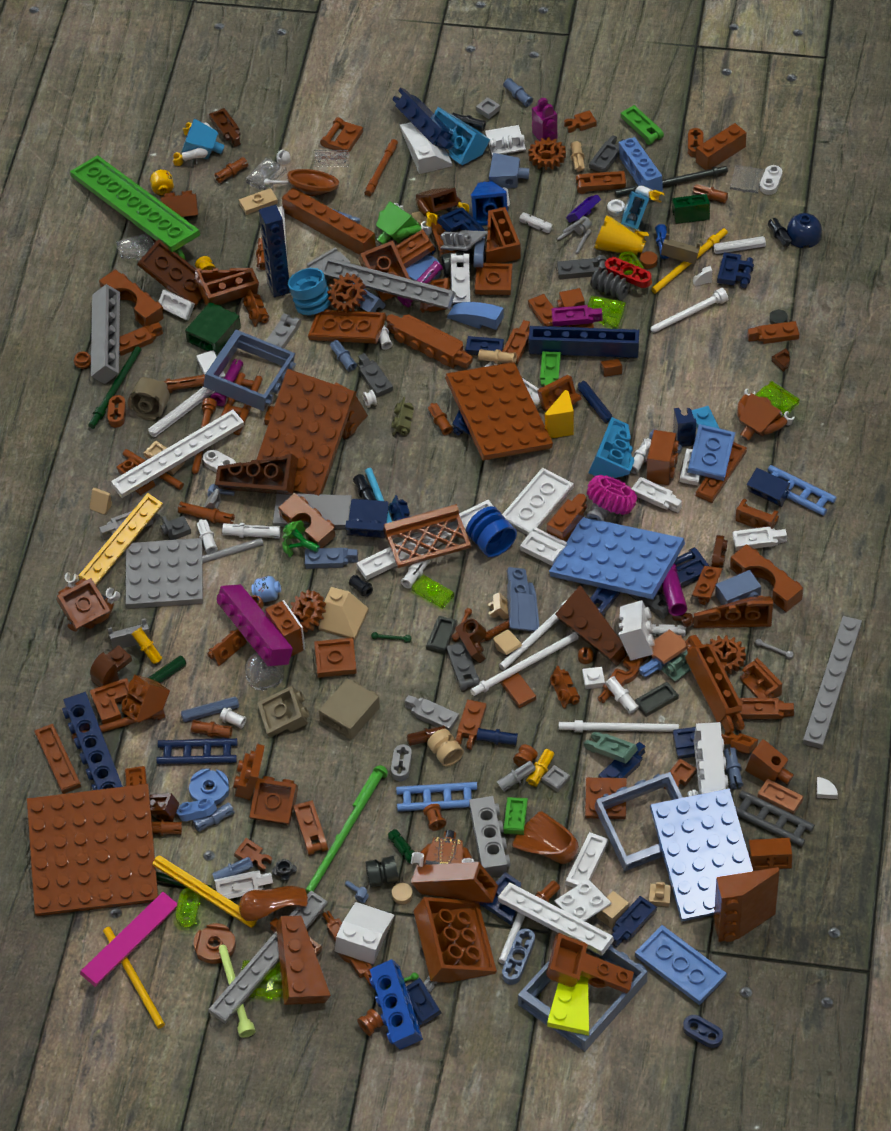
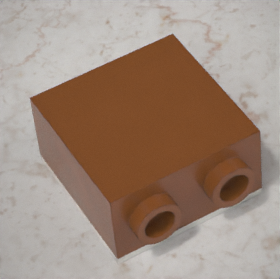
M283 600L266 608V616L292 646L291 656L304 651L303 627L287 603Z

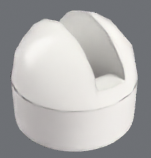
M285 150L278 151L276 156L277 163L280 165L288 164L291 160L289 152Z

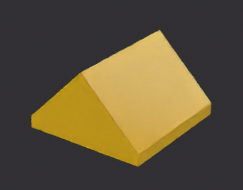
M567 390L560 395L545 413V429L550 438L574 435V410L569 391Z

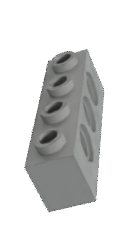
M493 796L470 799V815L480 864L491 877L502 876L505 872L507 873V867H510L509 854L505 855L504 852L507 849L505 837L501 838V833L504 831L502 820L498 821L497 818L500 815L499 804L494 803Z

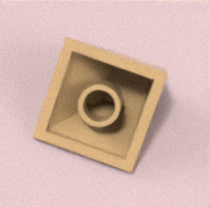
M331 587L324 601L326 606L323 609L326 610V613H322L324 619L320 620L318 629L355 640L368 613V607L349 591Z

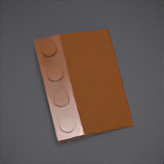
M779 867L716 877L713 921L719 942H731L735 939H740L776 914Z
M423 897L413 912L430 981L450 983L495 974L497 970L479 902Z

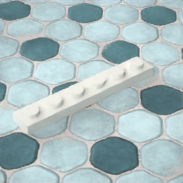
M509 883L498 896L500 903L557 933L588 944V949L601 956L614 941L612 935L512 883Z

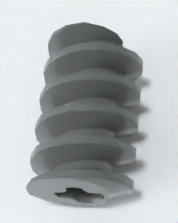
M598 267L591 278L590 285L594 290L598 289L599 292H604L606 295H611L613 298L617 297L620 301L624 300L631 284H626V278L620 281L619 275L614 278L613 272L608 276L607 270L601 273L602 268Z

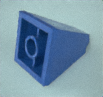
M493 181L477 184L471 194L472 216L481 226L488 225V211L506 207L508 212L507 192Z

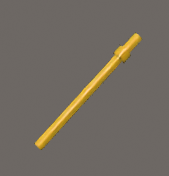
M723 228L716 235L710 236L707 242L700 247L697 259L713 247L714 244L720 243V240L728 234V231ZM683 261L654 285L651 291L656 294L692 263Z
M111 927L104 928L103 932L110 943L116 936ZM126 957L121 962L123 968L157 1028L164 1027V1021L128 957Z

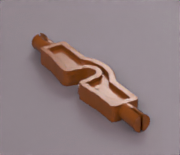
M627 656L623 661V666L629 671L615 669L610 678L615 676L622 687L632 682L638 676L640 666L649 656L630 660L629 656ZM605 684L603 685L602 694L598 697V700L602 701V703H605L610 695L614 697V694Z
M327 911V914L324 912L322 916L328 923L327 930L336 942V936L342 922L339 918L334 919L330 911ZM338 953L344 961L352 965L360 978L365 977L369 985L372 986L370 983V977H372L370 973L372 966L370 963Z

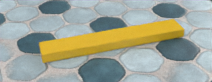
M147 493L78 575L79 579L85 578L88 580L92 578L95 585H97L161 509L163 503Z

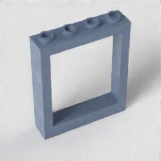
M612 945L609 946L602 956L588 948L587 950L604 961L634 972L630 991L627 994L623 992L589 1030V1036L551 1028L584 1052L647 982L648 971L640 963L636 964L627 954L617 951ZM549 961L518 994V1005L546 1025L551 1008L536 997L551 981L546 975Z

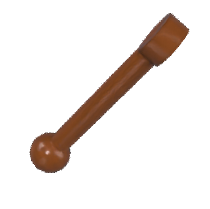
M470 608L465 609V615L461 623L467 620L468 616L472 614V610ZM457 632L452 635V640L454 642H458L460 640V636Z

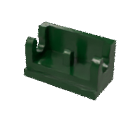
M707 194L672 198V213L675 224L710 220V203Z

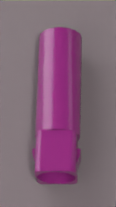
M673 564L662 583V588L669 613L673 616H680L687 611V604L676 565Z

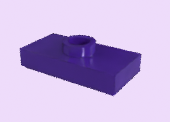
M599 195L586 198L567 215V220L569 222L576 221L582 216L590 214L591 208L601 201Z

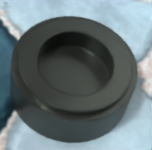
M780 309L773 310L770 313V324L787 322V313Z

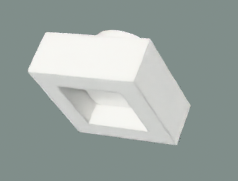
M602 667L582 669L585 689L603 687L605 680Z

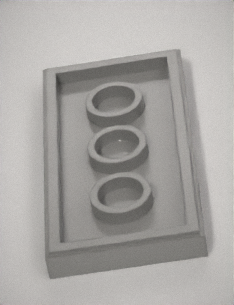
M297 494L299 497H304L311 508H316L325 520H330L335 526L334 529H346V520L349 521L352 495L320 494L318 496L315 494ZM276 495L273 526L285 527L288 524L280 517L278 507L292 495ZM303 522L305 528L311 525L308 522Z

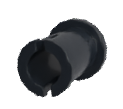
M353 575L350 578L349 585L358 590L361 596L368 597L372 593L373 587L371 583H366L358 575Z

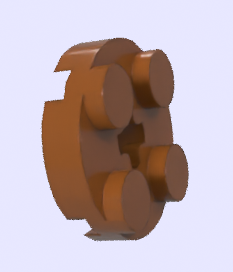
M213 923L206 925L207 928L202 931L200 929L194 937V949L199 960L210 964L222 963L219 946L222 944L226 945L229 957L232 956L236 948L235 936L223 924ZM214 940H217L219 945L216 947H212V945L209 944L213 943Z

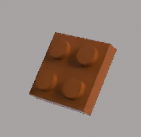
M484 263L483 267H476L475 294L511 295L512 264Z
M353 638L314 641L318 678L357 674Z
M586 777L585 818L599 819L594 808L596 800L603 797V794L611 795L616 793L618 789L626 787L627 778ZM626 802L605 809L609 819H626Z

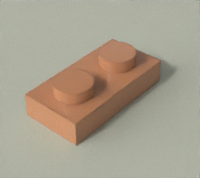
M770 779L766 780L758 792V798L793 815L803 801L802 795Z

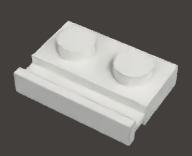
M534 527L532 533H529L521 543L520 550L553 566L557 557L566 547L567 542Z

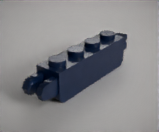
M400 87L398 91L402 96L401 98L393 97V101L396 103L395 106L433 145L452 150L455 145L450 140L453 133L419 98Z

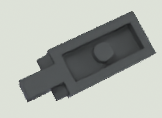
M365 353L359 355L360 374L370 389L373 390L375 396L379 397L393 391L392 384L374 360L370 361Z

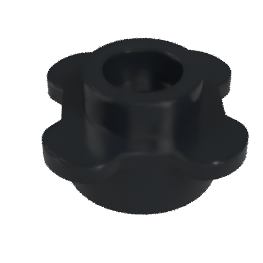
M287 859L278 861L276 867L272 869V873L280 876L283 881H288L290 875L297 871V867L292 865Z

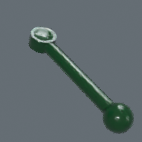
M377 632L371 634V638L374 640L383 638L404 640L405 643L411 642L410 635L393 636L382 635Z

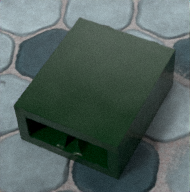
M209 302L186 328L187 342L207 352L214 350L217 356L234 331L241 328L240 316L235 312L224 309L220 305Z

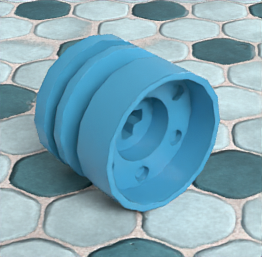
M318 268L302 269L293 274L288 280V287L298 313L302 315L317 314L324 311L331 304L328 300L330 295L327 293L329 288L327 287L322 270Z

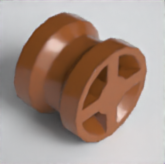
M523 744L518 749L519 753L514 756L513 761L518 767H521L528 761L532 762L535 760L538 753L533 747Z
M373 1009L368 1010L367 1015L357 1019L361 1029L369 1036L374 1033L376 1028H381L384 1025L380 1015Z

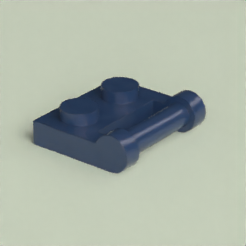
M695 547L689 549V552L678 556L674 562L676 566L684 563L676 567L681 587L698 580L703 567L709 566Z

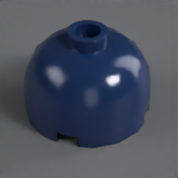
M800 213L793 216L789 221L787 234L792 240L791 244L793 246L803 248V246L809 245L810 248L817 245L821 240L822 226L814 215Z

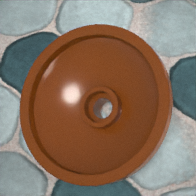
M295 169L287 174V180L293 187L311 197L330 193L339 186V181L336 177L322 171Z

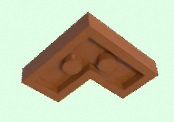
M127 678L90 690V695L102 724L121 719L116 703L123 701L129 691Z

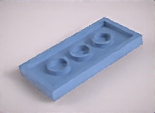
M663 925L635 952L636 958L698 1005L727 977L725 971Z

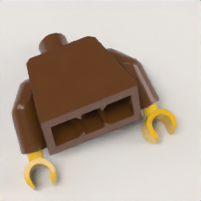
M455 187L436 188L416 194V206L425 217L427 216L426 225L428 227H431V223L437 225V215L434 212L458 206L459 208L463 207L469 213V205L461 203L462 201L457 197Z

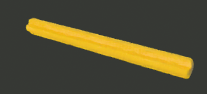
M159 855L154 859L153 866L248 927L252 928L256 925L258 920L246 921L241 917L239 905Z

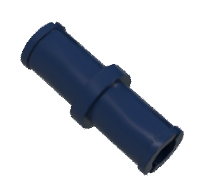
M478 728L477 741L494 742V745L501 743L516 746L518 733L502 732L500 729L495 731Z

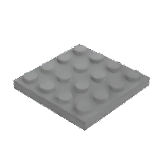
M202 538L131 543L126 549V608L203 604Z

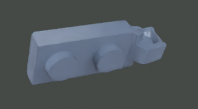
M319 548L317 553L310 549H305L306 569L342 568L348 563L358 562L357 549Z

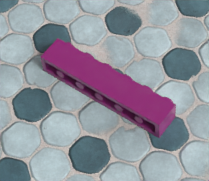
M241 584L221 586L217 595L218 605L266 665H289L293 650L292 646Z

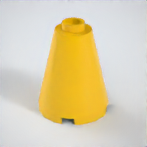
M606 215L604 225L600 229L594 248L630 255H637L638 252L642 253L645 243L642 242L643 238Z

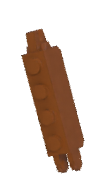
M393 314L387 316L386 327L394 334V339L398 342L404 343L412 349L418 350L453 369L456 365L468 368L473 362V357L463 350V342L409 314L403 315L402 318Z
M697 635L689 636L685 641L688 648V654L685 659L716 721L722 723L727 733L734 732V726L736 730L744 729V721L740 715L742 704L711 644L703 645Z

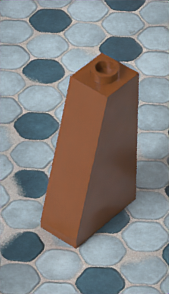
M480 862L423 865V867L417 865L411 883L420 894L493 903L498 888L497 883Z

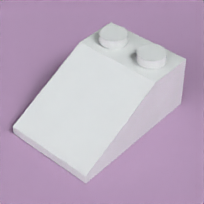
M355 902L339 929L334 951L374 965L394 919V914Z

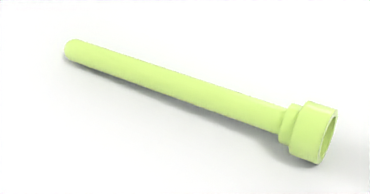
M222 944L219 946V952L230 985L236 977L227 947ZM242 1004L237 1010L240 1021L237 1030L241 1038H246L254 1035L256 1031L254 1024L247 1018L244 1005Z

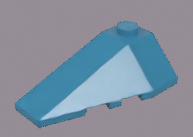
M611 417L589 469V474H592L594 477L607 475L611 478L630 474L634 464V457H632L633 449L629 442L631 439L629 424Z

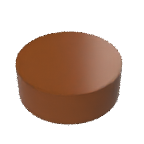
M646 251L640 255V265L642 267L650 269L657 265L658 257L654 252Z

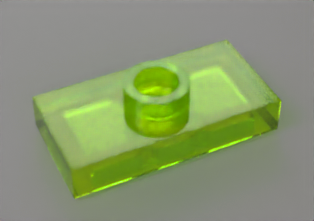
M424 574L412 586L413 592L442 609L454 597L453 591Z

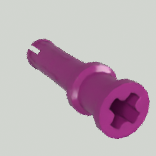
M434 261L416 281L428 284L443 269L442 265ZM398 296V300L404 306L409 308L412 305L413 300Z
M237 359L232 361L224 379L234 383L244 365L240 359L238 362ZM215 392L210 398L217 401V406H224L227 396Z

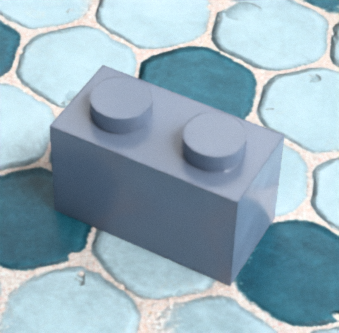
M748 570L717 583L715 596L721 605H725L748 597L761 596V585L752 572Z

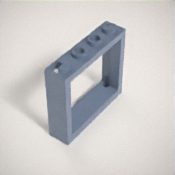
M235 330L206 372L203 387L264 411L267 405H271L274 395L279 393L287 369L294 370L296 363H294L295 353ZM238 348L282 366L264 395L219 377Z
M671 772L661 775L657 774L648 781L640 780L634 784L635 786L629 788L622 787L616 793L611 795L603 794V797L596 800L594 808L624 872L663 857L661 846L659 843L627 856L605 809L663 787L666 788L671 800L683 798Z

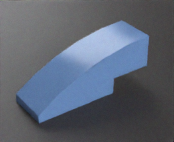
M479 302L455 303L447 318L478 329L483 325L496 330L504 318V308Z

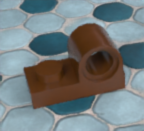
M467 619L455 627L471 657L481 663L486 659L482 653L484 648L480 644L486 636V629L475 619Z
M172 793L150 795L151 816H154L159 822L161 820L173 822L179 808V802Z

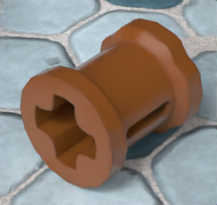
M430 804L423 810L424 815L429 821L428 827L432 831L440 830L446 826V820L442 818L441 806L439 804Z

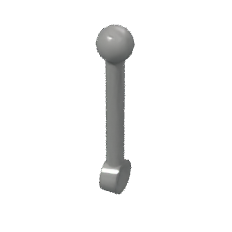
M756 639L755 641L757 646H764L781 653L787 659L793 658L794 654L792 651H783L764 643L761 639Z

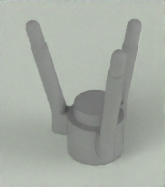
M582 216L578 221L564 229L563 234L557 240H561L574 230L577 234H584L576 250V254H578L588 235L592 232L590 230L592 222L589 218Z

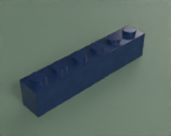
M530 326L529 354L561 352V355L638 358L639 330Z

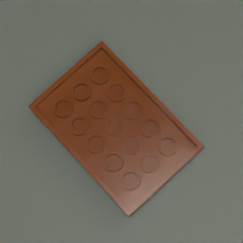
M515 362L446 373V382L482 460L552 448L553 442L545 429V425Z
M287 369L257 459L263 460L269 459V457L293 454L298 458L294 490L318 496L322 494L357 392Z

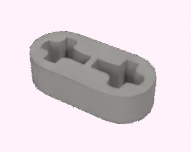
M398 745L393 753L391 775L394 780L399 782L406 780L410 773L412 751L408 745ZM403 752L406 753L404 759H400V755ZM399 767H403V771L401 773H397L399 771Z

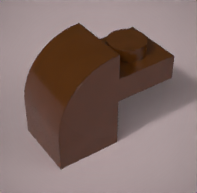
M119 645L108 654L102 652L91 666L90 675L92 682L96 686L101 687L119 681L117 672L132 662V656Z

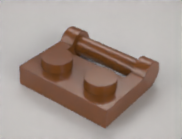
M336 117L327 135L320 140V144L325 148L348 155L362 135L363 127L345 122L342 118ZM338 129H342L336 140L331 141Z

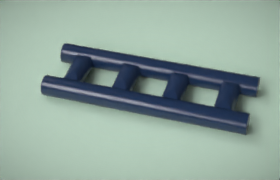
M238 739L158 740V748H164L163 757H157V765L237 763V755H231V746H238ZM223 746V755H211V747ZM184 747L183 756H171L172 748ZM192 747H203V756H191Z

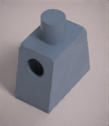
M493 153L489 182L493 181L501 188L518 187L519 178L529 179L530 168H520V159L518 157Z

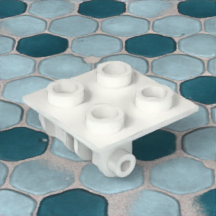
M519 125L485 131L486 136L490 139L488 144L492 156L493 153L507 154L526 150L525 138L521 134Z
M589 879L554 900L562 910L583 921H586L612 904Z

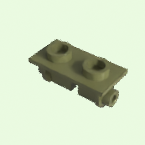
M405 397L394 408L396 417H394L391 424L393 428L392 436L396 432H400L403 436L410 432L412 422L410 420L413 416L414 407L412 403H405Z

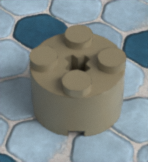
M141 377L128 398L130 410L132 411L133 409L137 412L136 415L145 420H155L156 417H160L170 399L167 384L164 381Z

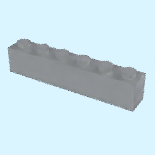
M107 284L92 295L91 377L104 384L119 374L120 292Z

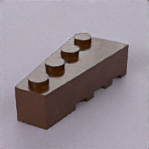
M287 454L281 457L275 456L269 457V459H257L246 463L240 462L218 466L215 485L224 490L293 495L298 458L293 454Z
M580 585L555 615L564 625L577 633L579 637L614 665L618 666L627 655L626 649L621 639Z

